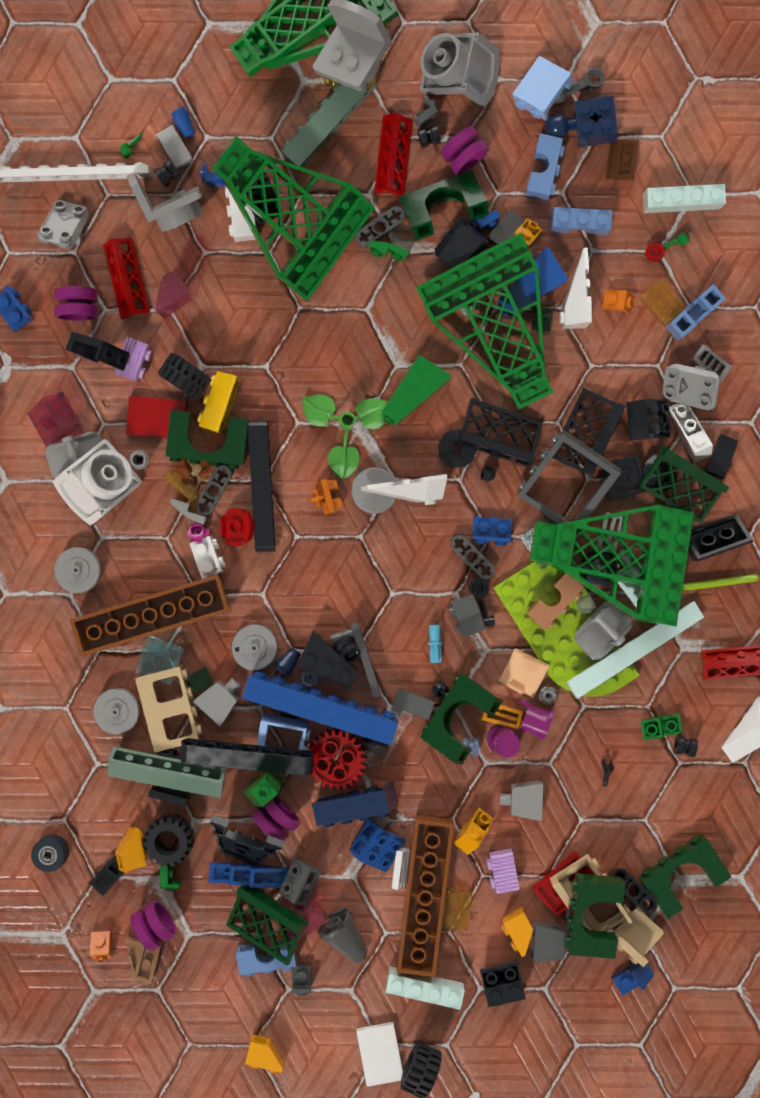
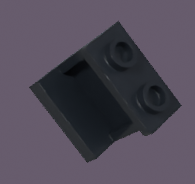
M76 332L71 333L66 350L96 363L98 361L122 371L125 370L130 353L123 349Z
M171 748L161 751L159 756L180 760L181 754L177 753L176 749ZM153 785L148 797L185 807L188 804L191 792Z

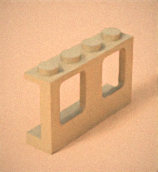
M183 665L147 675L144 674L135 678L154 753L181 746L183 739L202 738L203 728L201 724H198L196 718L199 716L196 705L193 706L192 698H194L193 690L191 687H188L187 683L189 674L187 669L183 668ZM177 676L183 693L182 698L163 703L158 702L153 685L154 681ZM183 713L188 714L193 733L185 737L169 740L166 735L163 719Z
M586 854L550 877L552 886L568 909L569 899L573 896L571 882L568 879L570 875L584 866L590 865L596 875L607 876L606 873L601 874L599 871L601 868L596 858L591 859L589 854ZM616 903L620 910L603 922H597L588 907L583 913L582 924L590 930L609 931L624 920H627L629 924L633 922L629 916L632 912L626 903L623 905L622 903Z

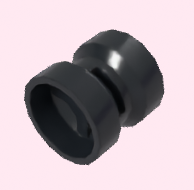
M437 124L431 125L428 129H417L422 149L430 144H441Z
M169 159L164 162L161 168L153 171L165 187L170 184L173 178L176 179L180 176V173Z
M475 578L469 584V591L475 597H484L489 592V584L482 578Z
M344 636L336 642V649L345 662L351 663L360 657L361 651L355 645L352 637Z
M677 735L673 748L674 754H686L688 757L694 758L698 750V740L695 738L686 739L684 736Z

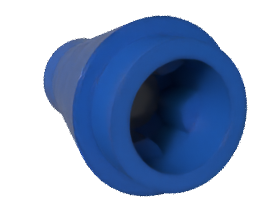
M185 107L171 113L173 117L171 120L182 132L185 139L195 135L189 111H186Z

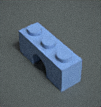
M540 133L534 158L542 160L546 164L547 170L542 173L531 172L525 196L548 200L550 195H554L556 183H553L554 176H558L560 164H557L559 157L562 158L565 147L562 145L563 138Z
M554 207L551 212L550 232L569 233L573 230L588 231V234L608 235L612 225V210Z
M714 284L711 285L665 328L679 341L697 326L704 317L718 307L726 297Z
M284 939L277 941L278 944L284 943ZM255 944L237 946L236 959L239 975L252 976L259 972L272 973L279 969L287 971L297 965L296 950L290 964L285 965L273 956L261 955ZM286 945L280 946L281 954L287 957Z

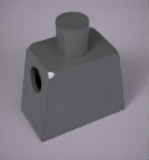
M534 920L531 951L533 962L563 960L565 958V949L567 948L564 947V936L566 935L564 927Z

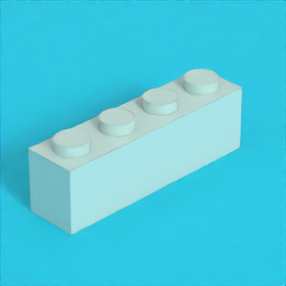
M725 184L647 188L643 193L644 213L721 209L726 204Z
M389 966L385 984V993L461 1010L465 992L464 984L461 982L439 977L397 973V968Z

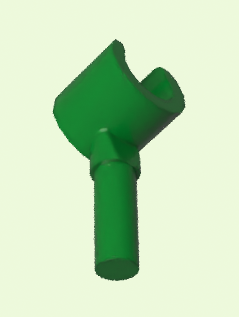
M140 134L131 142L123 143L120 146L121 154L124 158H128L133 154L131 147L142 138Z
M682 233L676 239L662 245L664 249L676 243L683 247L690 239L685 233Z

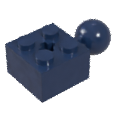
M614 95L574 101L575 118L567 119L562 114H554L545 122V132L550 136L564 138L568 131L577 130L578 147L617 142L618 138Z

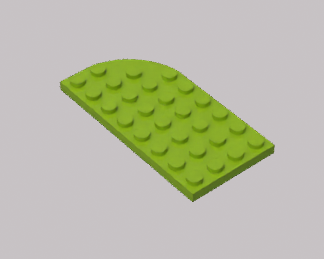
M534 561L494 586L493 589L537 658L550 665L547 670L550 678L562 688L572 692L566 681L601 660H592L574 641L576 631L597 610V607L585 588H583V594L576 601L573 599L568 604L570 608L563 615L559 614L555 618L556 623L550 629L546 628L543 630L525 612L538 599L546 605H553L557 602L559 594L552 584L563 572L549 564ZM615 645L607 655L620 648L621 645ZM633 664L584 694V696H602L613 693L640 675Z

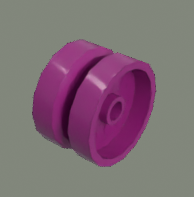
M469 126L459 132L440 151V155L445 162H452L450 168L456 176L465 173L475 166L490 150V147L484 140H478L479 133L474 126Z
M66 286L54 289V300L61 303L54 307L56 319L88 321L98 318V308L93 305V303L98 301L97 289L82 286Z
M277 796L272 798L264 807H258L252 814L253 820L266 835L283 841L289 837L288 830L295 831L301 824L297 814Z
M158 900L151 901L145 906V910L139 909L130 917L131 925L137 938L149 951L157 950L162 946L163 941L168 942L177 935V928L173 918Z

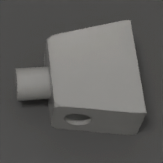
M231 678L226 685L219 680L193 702L214 722L221 726L239 699L234 692L240 687V684L234 678Z
M541 781L511 784L510 794L499 793V805H510V813L513 816L542 821L543 783Z

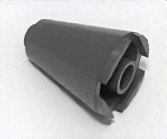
M345 908L336 910L329 915L330 919L326 923L325 921L321 923L318 935L353 963L362 962L366 958L367 948L352 914Z

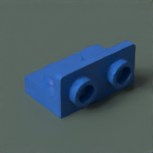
M6 285L3 287L5 291L0 293V314L12 330L18 332L34 320L31 315L33 311L26 303L23 304L19 299L21 295L14 287L10 288Z
M474 516L472 539H476L478 544H487V541H495V545L506 546L507 542L511 543L512 520Z

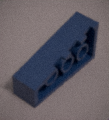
M392 781L387 782V785L383 788H378V785H374L363 790V792H360L359 789L350 791L344 797L340 793L316 799L312 803L316 825H323L324 828L334 826L338 822L349 824L355 819L366 821L373 816H378V818L387 817L397 806L398 799L394 782Z

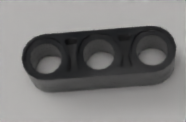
M612 868L609 870L607 876L615 877L616 872L621 873L625 883L624 897L638 911L648 914L656 911L657 901L625 869ZM632 885L635 887V894L633 896L629 894V888ZM647 899L649 901V907L645 910L643 907V902Z

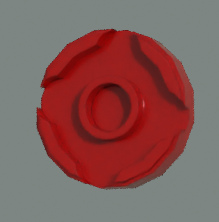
M242 508L227 510V513L220 519L219 528L222 538H225L226 543L232 546L247 544L252 539L255 530L251 514Z

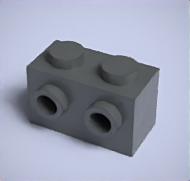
M294 858L278 894L293 904L306 906L322 870L305 860Z

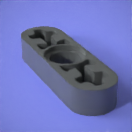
M398 206L392 207L360 229L356 234L357 244L362 248H367L370 241H378L401 225L405 219L403 209ZM393 212H395L396 214L400 213V220H397L396 218L393 219L392 221H390V224L392 226H389V223L385 219V217H387V219L390 220L393 217ZM378 222L386 225V229L383 232L375 230V225ZM369 228H372L373 234L368 237V242H361V234L367 236L370 234Z
M220 465L212 474L195 506L196 512L199 515L208 516L215 509L232 478V470L227 468V466ZM226 469L228 477L222 478L221 482L224 483L222 487L219 483L213 482V480H219L221 476L219 471ZM212 485H216L219 488L217 496L209 494V488ZM205 495L215 500L214 503L209 501L207 505L210 508L209 511L201 512L202 508L200 505L205 504L208 500L204 499Z
M456 535L451 539V548L480 578L490 579L495 573L494 566L464 536ZM455 539H463V546L465 548L468 545L471 547L463 556L460 553L463 550L460 547H454L456 544ZM472 551L478 555V559L474 563H470L467 560L468 553ZM481 559L484 560L481 563L484 567H490L489 575H482L483 570L479 566L477 569L474 568L475 565L480 563Z

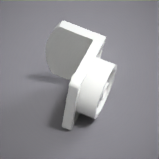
M106 439L98 443L52 481L67 505L89 525L95 523L142 484V480L132 470L126 458L118 453Z

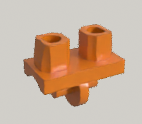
M326 478L316 482L318 489L312 490L314 497L309 499L310 503L315 502L317 509H323L324 515L334 513L335 510L343 507L340 497L331 498L330 492L338 490L336 480L327 481Z

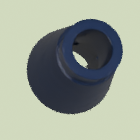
M291 647L276 662L275 669L287 677L289 673H292L301 653Z

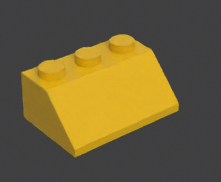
M217 371L216 375H213L211 378L210 386L212 388L210 394L207 393L205 396L204 404L206 406L204 412H200L197 422H199V427L223 435L241 380L235 375Z

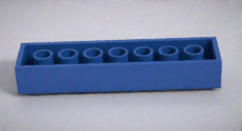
M259 670L252 672L248 677L242 699L388 745L392 744L398 725V717H395L393 712L384 710V713L377 711V708L374 706L366 705V707L358 705L359 702L348 699V701L340 699L341 696L330 693L328 696L322 694L320 689L312 687L309 690L303 688L304 685L301 683L293 682V684L285 682V678L279 676L271 678L267 676L268 673Z

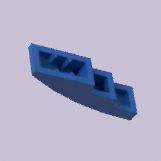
M209 862L208 882L248 885L250 888H281L289 869L286 867L248 863Z

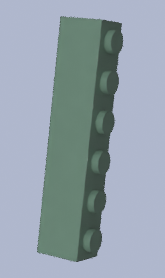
M373 78L365 85L362 91H357L338 83L330 98L326 97L321 103V108L317 112L311 113L306 125L300 126L295 132L296 136L283 145V157L289 163L305 168L377 87V80Z
M113 747L108 759V776L216 798L222 797L226 783L227 769L188 764L179 759Z

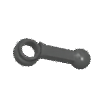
M596 67L589 69L583 80L572 84L569 89L565 87L555 100V103H562L566 97L582 90L599 88L605 80L603 71ZM589 76H596L598 83H592Z

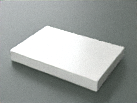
M394 1022L356 1028L367 1087L401 1081L403 1069Z

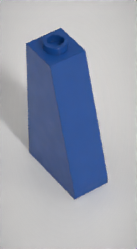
M549 247L545 248L535 259L539 272L540 299L569 280ZM530 272L517 279L509 288L518 308H522L537 300L534 272ZM502 296L497 303L499 307H502L506 296ZM507 297L504 308L514 311ZM503 311L501 316L509 319L514 314Z

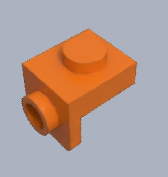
M605 289L602 309L623 311L630 314L631 308L634 307L635 303L633 294L627 290Z
M110 931L91 932L90 956L95 962H106L107 959H112V933Z

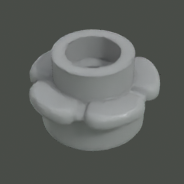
M547 686L541 688L538 695L539 700L543 701L545 705H551L552 702L557 700L556 690L553 687Z

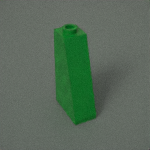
M419 355L381 413L382 420L391 426L393 424L395 426L399 425L445 386L452 375Z
M264 771L247 785L242 792L253 805L263 807L278 794L283 779L278 773Z

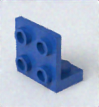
M369 819L365 822L349 851L358 861L387 872L395 860L396 851L403 847L406 840L382 829L374 819Z

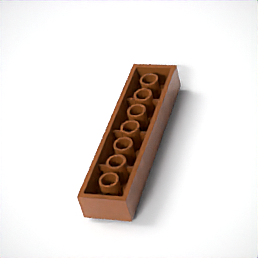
M218 574L70 619V623L82 657L231 611L232 608L222 576Z
M415 814L397 957V973L435 977L454 830L453 819Z

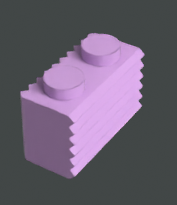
M127 337L123 350L130 353L124 371L116 368L114 373L139 383L140 379L145 377L146 368L144 367L146 361H150L153 351L149 344Z
M512 849L489 852L490 858H487L486 861L488 870H492L493 877H490L491 888L496 889L497 894L520 890Z

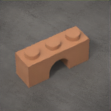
M562 573L552 584L559 594L555 604L546 605L538 599L525 612L543 630L546 628L550 629L556 623L555 618L559 614L563 615L570 608L568 604L573 599L576 601L583 594L582 589L584 587L565 573Z

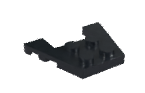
M213 815L210 824L214 826L213 833L217 835L216 842L220 852L253 865H258L266 860L268 855L275 854L277 849L281 850L285 842L268 835L266 842L262 843L255 837L248 838L243 836L239 831L227 830L229 820Z

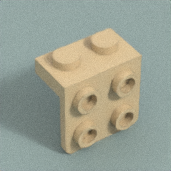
M634 908L629 915L633 922L629 924L627 920H624L613 932L618 940L617 949L621 952L625 950L629 954L627 957L635 965L639 963L644 967L649 962L645 954L662 937L664 932L648 916Z

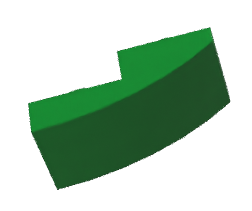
M370 241L368 244L371 250L370 253L377 258L383 257L385 259L388 253H391L390 256L394 260L406 262L409 257V251L391 243Z
M679 713L641 720L644 740L683 734Z

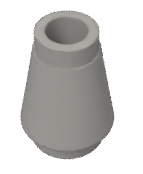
M137 450L130 455L129 461L133 468L141 470L148 465L149 458L144 451ZM143 457V464H140L139 460Z

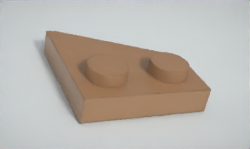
M126 936L124 942L128 950V960L132 968L133 980L152 984L161 947L155 951H149L142 945L139 939Z

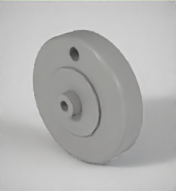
M373 467L363 470L352 483L351 494L354 503L362 511L370 514H378L388 510L394 504L396 498L361 491V487L396 482L394 477L388 471L381 468Z
M74 547L60 554L55 563L54 573L58 584L63 589L72 593H83L93 589L98 584L102 575V566L94 552L87 548Z
M247 625L240 629L233 638V657L241 667L247 670H262L268 667L277 656V638L269 628L263 625Z
M112 688L103 692L95 701L93 715L97 725L103 731L110 734H123L131 730L137 724L141 712L137 697L124 688Z

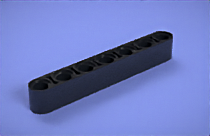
M268 420L248 421L253 520L255 525L256 553L275 552Z
M187 738L181 741L180 760L188 764L294 775H311L313 773L314 753L300 749Z

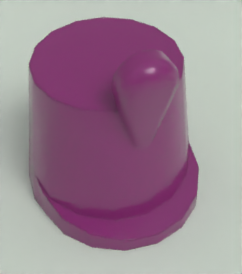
M521 699L519 703L528 707L524 713L520 729L544 740L555 709L552 708L550 712L542 710Z
M498 725L493 727L487 735L488 746L493 752L508 758L513 757L519 751V735L513 728Z

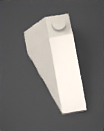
M583 248L580 252L562 312L559 314V322L563 323V329L586 328L592 322L591 296H587L589 294L590 280L586 279V275L589 273L588 248Z
M447 474L422 477L414 480L408 479L366 485L361 487V491L417 503L425 502V505L436 504V500L443 499Z
M760 696L754 700L751 708L743 715L741 722L733 729L721 746L732 763L760 748Z

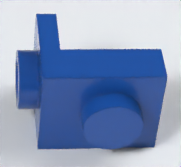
M202 163L203 170H200L202 182L206 181L208 187L215 186L219 188L226 186L225 181L215 172L209 173L206 163Z
M495 210L482 219L478 218L473 221L469 219V223L474 229L477 228L479 233L486 228L491 230L498 225L497 221L500 219V214Z

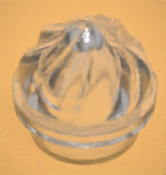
M587 594L586 596H580L576 602V607L579 612L587 614L593 612L596 604L592 597Z

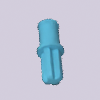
M429 625L428 645H430L431 663L441 662V644H443L441 642V625Z

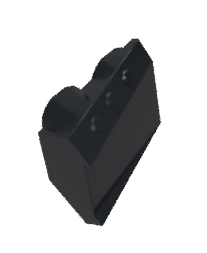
M459 218L434 249L435 256L440 257L453 268L482 253L489 244V241L464 219Z

